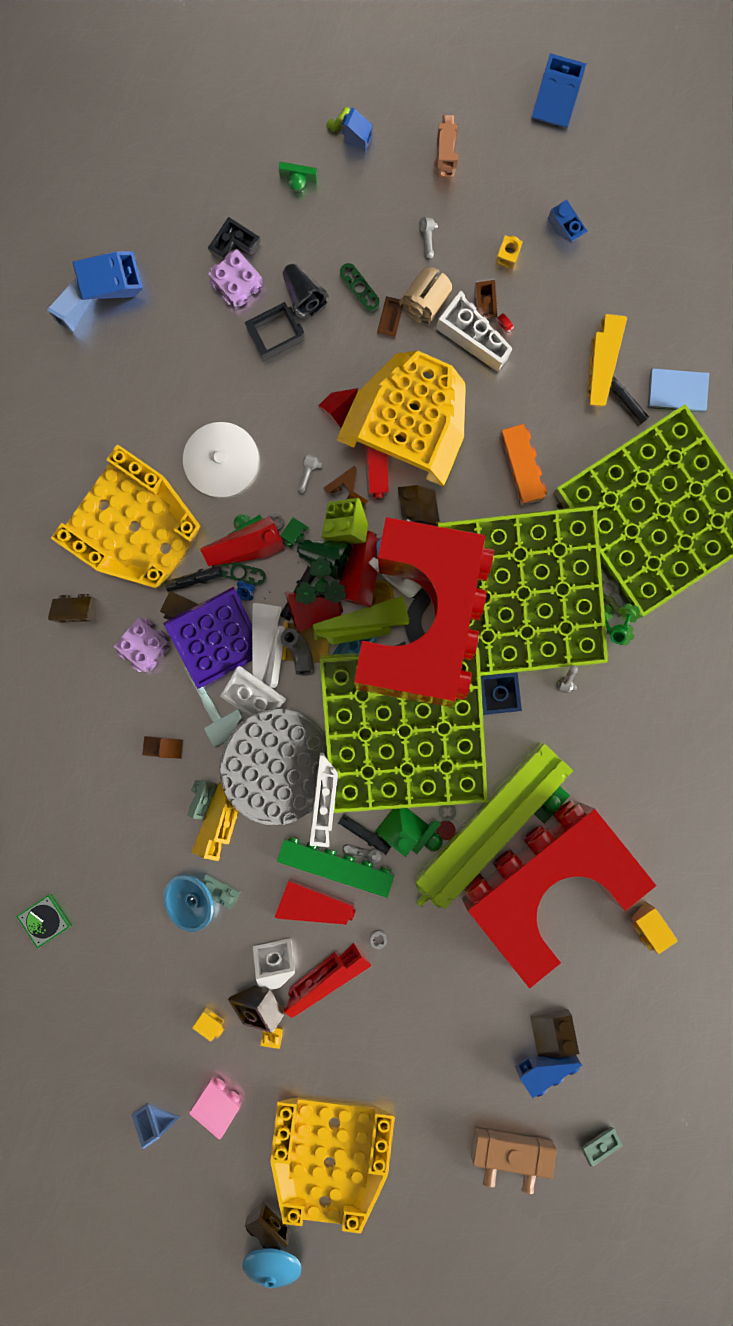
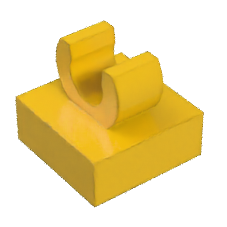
M276 1027L273 1033L263 1031L260 1046L280 1049L283 1027Z

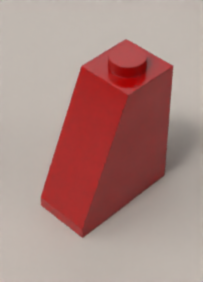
M285 592L294 627L298 632L312 628L316 623L341 616L343 612L340 601L333 603L332 600H326L325 596L317 595V599L314 602L305 605L303 602L296 600L298 593Z

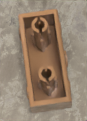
M475 1128L471 1159L473 1166L485 1168L482 1183L484 1186L495 1187L497 1170L524 1174L521 1190L525 1193L533 1194L536 1177L553 1179L557 1149L553 1141L549 1139L493 1131L492 1129Z

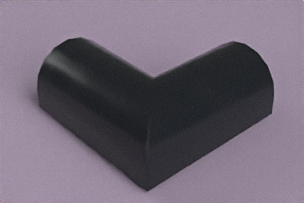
M228 217L208 246V250L222 261L234 245L252 255L260 244V237Z

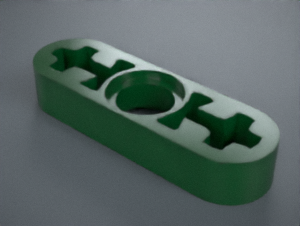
M346 263L340 268L341 280L366 312H376L379 308V297L353 264ZM345 270L349 272L352 270L353 282L349 275L344 276ZM357 284H363L365 290L358 293L354 287ZM367 293L370 301L375 300L374 306H367L368 300L365 297Z
M239 563L223 564L225 568L229 569L230 565L233 566L230 570V576H227L228 571L222 570V578L234 581L241 580L247 584L252 583L254 586H262L266 582L267 577L262 569ZM238 567L243 568L245 571L244 576L241 578L234 576V570ZM248 569L251 570L250 574L257 575L260 572V576L263 579L255 582L254 578L249 577V581H247Z

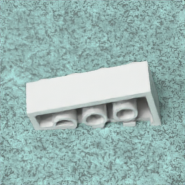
M460 291L440 317L436 329L498 372L509 358L513 348L496 330H493L489 325V321L477 312V308L472 302L469 303L464 293Z

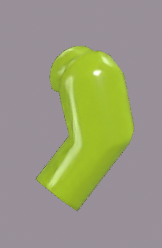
M344 107L335 120L330 118L327 121L326 127L331 129V132H336L342 126L344 115L349 113L350 108Z

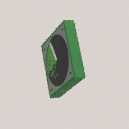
M51 894L16 916L36 948H39L71 926Z

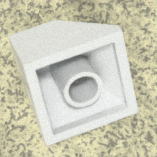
M291 938L253 946L255 975L259 987H268L271 990L280 988L295 974Z

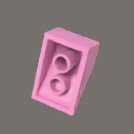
M212 1076L197 1094L189 1114L220 1140L238 1112L242 1101L236 1092H230L225 1087L226 1085L221 1079H215Z

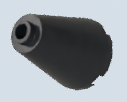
M288 264L284 268L282 275L294 313L299 318H306L305 315L308 314L311 316L316 315L327 304L326 298H329L327 291L298 264Z

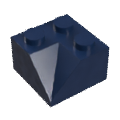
M518 672L481 676L483 715L522 711Z

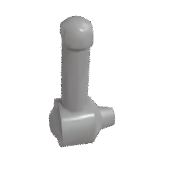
M422 217L419 221V230L424 232V255L430 259L434 256L431 232L438 227V224L434 222L433 218Z
M307 454L303 459L304 470L297 488V492L300 494L305 492L311 470L321 468L322 463L318 461L316 456Z
M571 665L566 676L558 681L559 691L569 693L570 691L577 690V685L573 684L572 681L578 671L577 666Z
M349 844L343 846L344 853L368 858L370 863L377 864L382 859V853L378 849L368 851L350 846Z

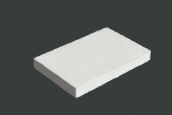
M240 666L236 668L220 694L221 698L248 717L264 710L280 709L286 700L282 695Z

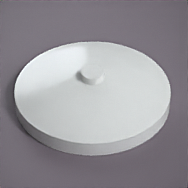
M215 422L201 427L189 438L183 452V467L190 483L202 494L219 499L231 498L244 492L254 481L259 469V453L252 437L244 429L232 423Z

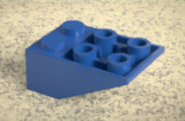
M550 53L532 119L568 128L587 63Z
M134 251L112 252L72 262L82 300L136 297L143 289Z
M533 1055L517 1064L515 1068L520 1080L531 1097L534 1098L545 1094L546 1089L552 1085H559L567 1075L577 1073L583 1065L577 1055L562 1058Z

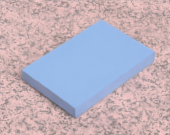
M652 368L648 407L677 410L686 404L690 411H707L709 373Z

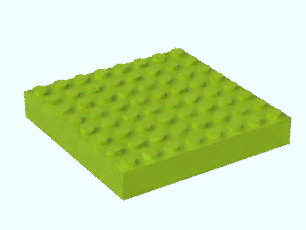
M686 404L577 474L554 491L564 509L596 506L600 560L611 577L619 583L620 590L632 606H639L641 617H644L733 558V474Z
M596 506L437 522L438 527L486 535L484 548L494 549L491 571L488 574L487 581L478 580L476 586L478 589L487 590L483 614L480 616L479 621L470 619L469 629L479 631L477 645L479 647L481 676L570 667L571 665L608 663Z
M478 645L473 659H463L461 670L472 672L468 696L465 700L456 699L452 707L357 690L354 680L360 653L320 656L328 761L338 772L333 813L488 802Z

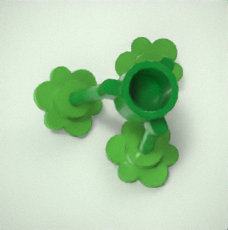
M626 604L625 607H620L619 613L622 614V619L625 620V623L611 628L608 621L609 618L613 617L612 607L605 605L606 633L611 635L610 638L613 643L628 645L630 640H633L635 637L633 634L634 629L629 625V622L634 623L637 619L641 618L639 606Z

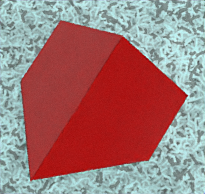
M358 388L332 392L318 405L340 430L358 393Z

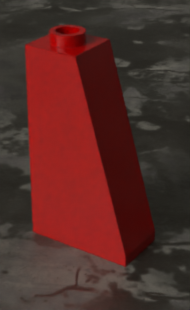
M364 444L368 497L383 499L389 493L387 454Z
M367 531L365 543L353 544L339 583L345 586L344 592L346 597L343 599L344 601L370 608L377 578V571L369 564L373 557L377 559L376 543L379 538L376 537L377 534Z
M290 878L274 918L347 925L348 920H353L356 910L353 909L354 903Z

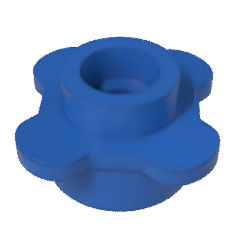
M241 580L238 581L236 592L241 600H252L254 598L253 591L255 586L252 583L247 584Z

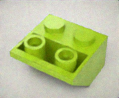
M353 498L328 502L321 538L331 542H344V544L365 543L368 522L360 499Z

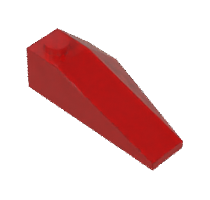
M270 516L200 548L208 566L268 558L285 550L280 534Z

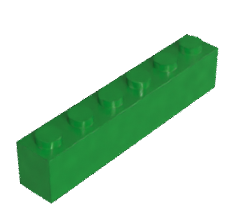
M289 836V838H284L277 859L278 863L388 898L395 876L391 872L392 869L385 866L380 868L374 867L373 863L362 860V862L355 861L354 856L348 854L340 856L333 849L326 848L322 850L318 846H311L310 842H307L306 845L300 843V839Z

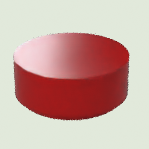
M504 313L497 317L499 325L505 332L509 333L514 329L512 322Z
M441 821V825L436 830L437 834L443 840L452 839L456 833L454 824L450 821Z

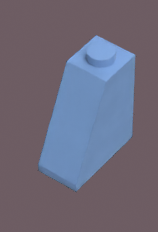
M75 278L50 305L47 311L59 325L74 332L93 299L82 300L77 279Z

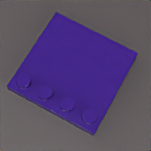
M234 587L163 623L197 689L235 670L238 666L241 667L253 660L252 623Z

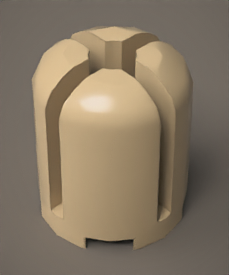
M433 267L422 269L399 301L400 306L403 303L407 309L406 315L418 323L426 321L430 324L452 292V283L444 273H441L437 279L436 276L439 270Z

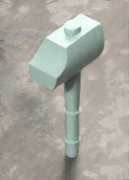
M185 667L189 679H191L213 722L204 729L212 745L217 748L226 743L232 731L244 720V717L240 710H236L221 718L204 687L197 689Z

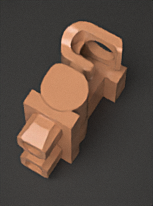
M443 115L442 123L438 125V158L434 161L433 169L437 177L452 178L455 174V169H457L458 153H454L458 124H454V115Z

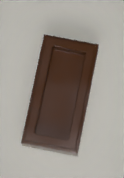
M386 296L377 330L378 335L396 338L404 306L403 303L400 306V299Z

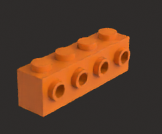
M524 424L503 429L500 437L520 505L525 506L544 500L547 489L545 483H542L540 479L542 472L534 459L536 458V451L529 442L531 439L529 429H526Z

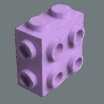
M238 249L234 252H229L220 264H215L208 273L210 285L215 291L219 289L223 294L221 296L228 305L232 304L234 308L245 304L248 297L253 293L259 292L263 285L262 277Z
M138 617L114 646L118 650L116 654L124 660L128 658L132 662L131 666L138 672L141 670L144 672L153 670L158 663L156 660L160 655L164 656L169 651V645L171 644L167 640L169 636L162 630L156 631L153 628L154 624L146 617L144 620Z

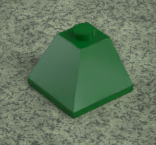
M398 808L392 809L375 832L406 857L427 829L428 824L410 809Z

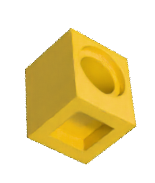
M505 235L496 264L513 270L523 241H520L515 236ZM511 248L514 253H507L505 249Z
M206 1007L192 1028L211 1042L214 1037L219 1038L225 1029L222 1027L225 1021Z

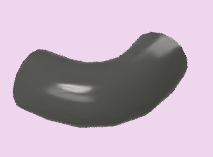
M286 629L281 635V643L292 654L296 675L314 673L313 657L306 639L295 629Z

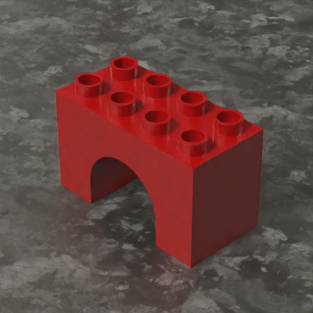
M389 517L385 518L378 555L379 574L406 578L420 585L431 598L435 611V620L430 629L421 638L410 644L389 646L362 641L354 680L357 690L452 707L456 699L465 700L469 693L472 672L461 670L463 659H473L479 638V631L469 629L470 619L480 620L487 590L476 588L477 581H487L494 556V549L484 548L486 535Z
M570 800L563 804L557 812L553 813V816L557 819L556 823L548 829L538 825L528 832L523 838L527 844L525 848L517 854H514L511 849L502 853L492 863L497 870L486 879L479 873L464 889L466 895L461 898L467 911L529 989L561 964L541 937L537 925L539 903L545 892L552 885L569 877L593 879L605 895L624 911L628 910L657 886L597 810L581 802L574 804Z

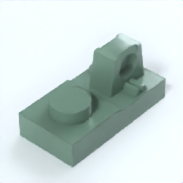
M206 780L194 781L191 791L196 795L190 804L187 816L194 819H205L217 787L216 783Z
M206 874L202 882L209 890L212 900L231 910L241 891Z
M610 1127L582 1146L581 1150L589 1166L593 1167L623 1147L615 1128Z

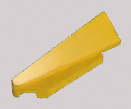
M605 314L601 319L600 332H596L592 337L587 396L590 397L589 405H606L627 321L626 316Z
M221 780L191 850L197 856L219 861L222 843L229 844L238 811L226 797Z

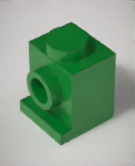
M292 517L280 537L283 539V544L292 549L296 543L302 542L305 537L304 531L308 533L310 530L309 527Z

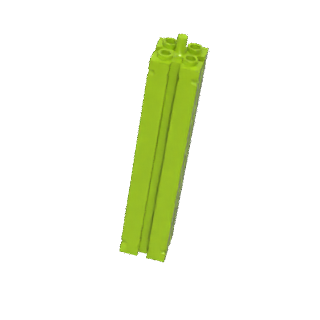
M538 743L534 750L525 757L488 797V802L483 803L452 839L414 877L416 888L423 894L416 903L422 908L431 899L430 901L438 909L442 907L445 910L574 770L561 760L546 744Z

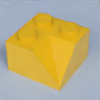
M645 902L632 917L635 922L633 924L634 929L639 935H642L640 940L650 951L654 950L657 954H660L678 941L657 909L649 903Z

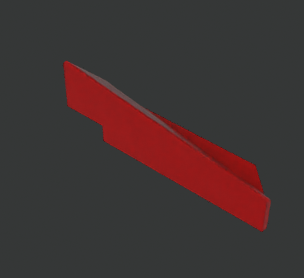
M354 943L341 956L334 952L290 987L288 992L290 999L288 1006L283 1009L284 1013L291 1018L295 1017L370 968V962Z

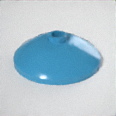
M187 874L178 875L168 882L164 890L163 901L170 920L178 928L187 932H197L205 928L213 915V901L204 883L198 878Z
M258 1249L244 1257L242 1269L250 1280L260 1286L279 1288L287 1286L299 1278L301 1263L295 1256L282 1250Z

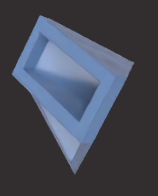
M146 1104L132 1114L141 1147L145 1149L158 1140L181 1116L150 1106L149 1104Z

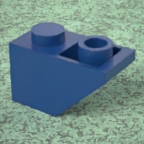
M351 107L349 113H345L342 121L344 126L342 134L344 135L345 143L366 151L372 136V124L355 108Z
M568 200L551 209L548 221L559 236L569 242H573L587 233V229Z

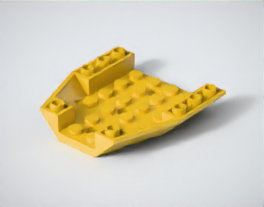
M420 351L396 353L358 391L336 440L353 448L358 441L427 471V480L444 487L464 438L465 382L452 365ZM423 373H430L432 375V378H425L423 376ZM414 403L418 405L419 409L412 410L409 405ZM395 436H403L405 438V442L397 441Z
M117 444L106 459L109 462L106 469L66 525L61 522L51 536V539L98 572L157 589L174 572L193 545L201 526L164 476ZM104 500L108 501V508L106 510H100V502ZM133 522H138L140 525L139 530L136 532L130 530V525ZM165 543L171 546V550L166 554L161 552V546Z
M296 1097L278 1101L270 1162L283 1224L302 1226L303 1220L342 1224V1231L361 1233L388 1176L395 1115L375 1106ZM337 1118L340 1124L332 1127L329 1124V1120ZM327 1157H332L335 1163L332 1166H328L324 1160ZM326 1196L330 1199V1203L323 1205L320 1203V1198Z

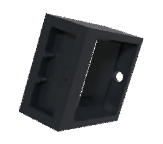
M285 302L244 322L263 361L303 342L302 334H304V330L300 323L296 324L294 320L296 315L292 307H288ZM285 315L295 336L267 350L256 328Z

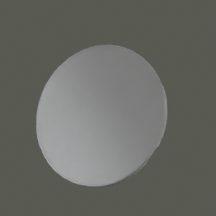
M288 709L264 710L242 721L228 737L220 758V780L224 793L230 803L248 819L265 825L289 824L311 813L314 805L320 752L328 760L325 733L309 717Z

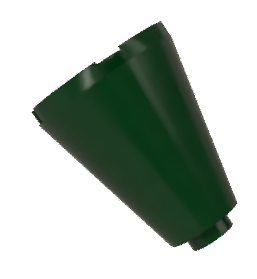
M303 540L297 547L299 558L309 564L313 561L316 562L318 557H323L325 561H329L331 564V574L329 576L336 580H341L347 559L352 550V545L348 543Z

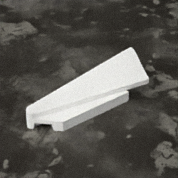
M253 603V676L270 688H275L278 684L283 650L281 635L285 631V626L278 625L281 607Z
M321 752L319 755L312 813L310 845L329 847V831L332 830L338 772Z

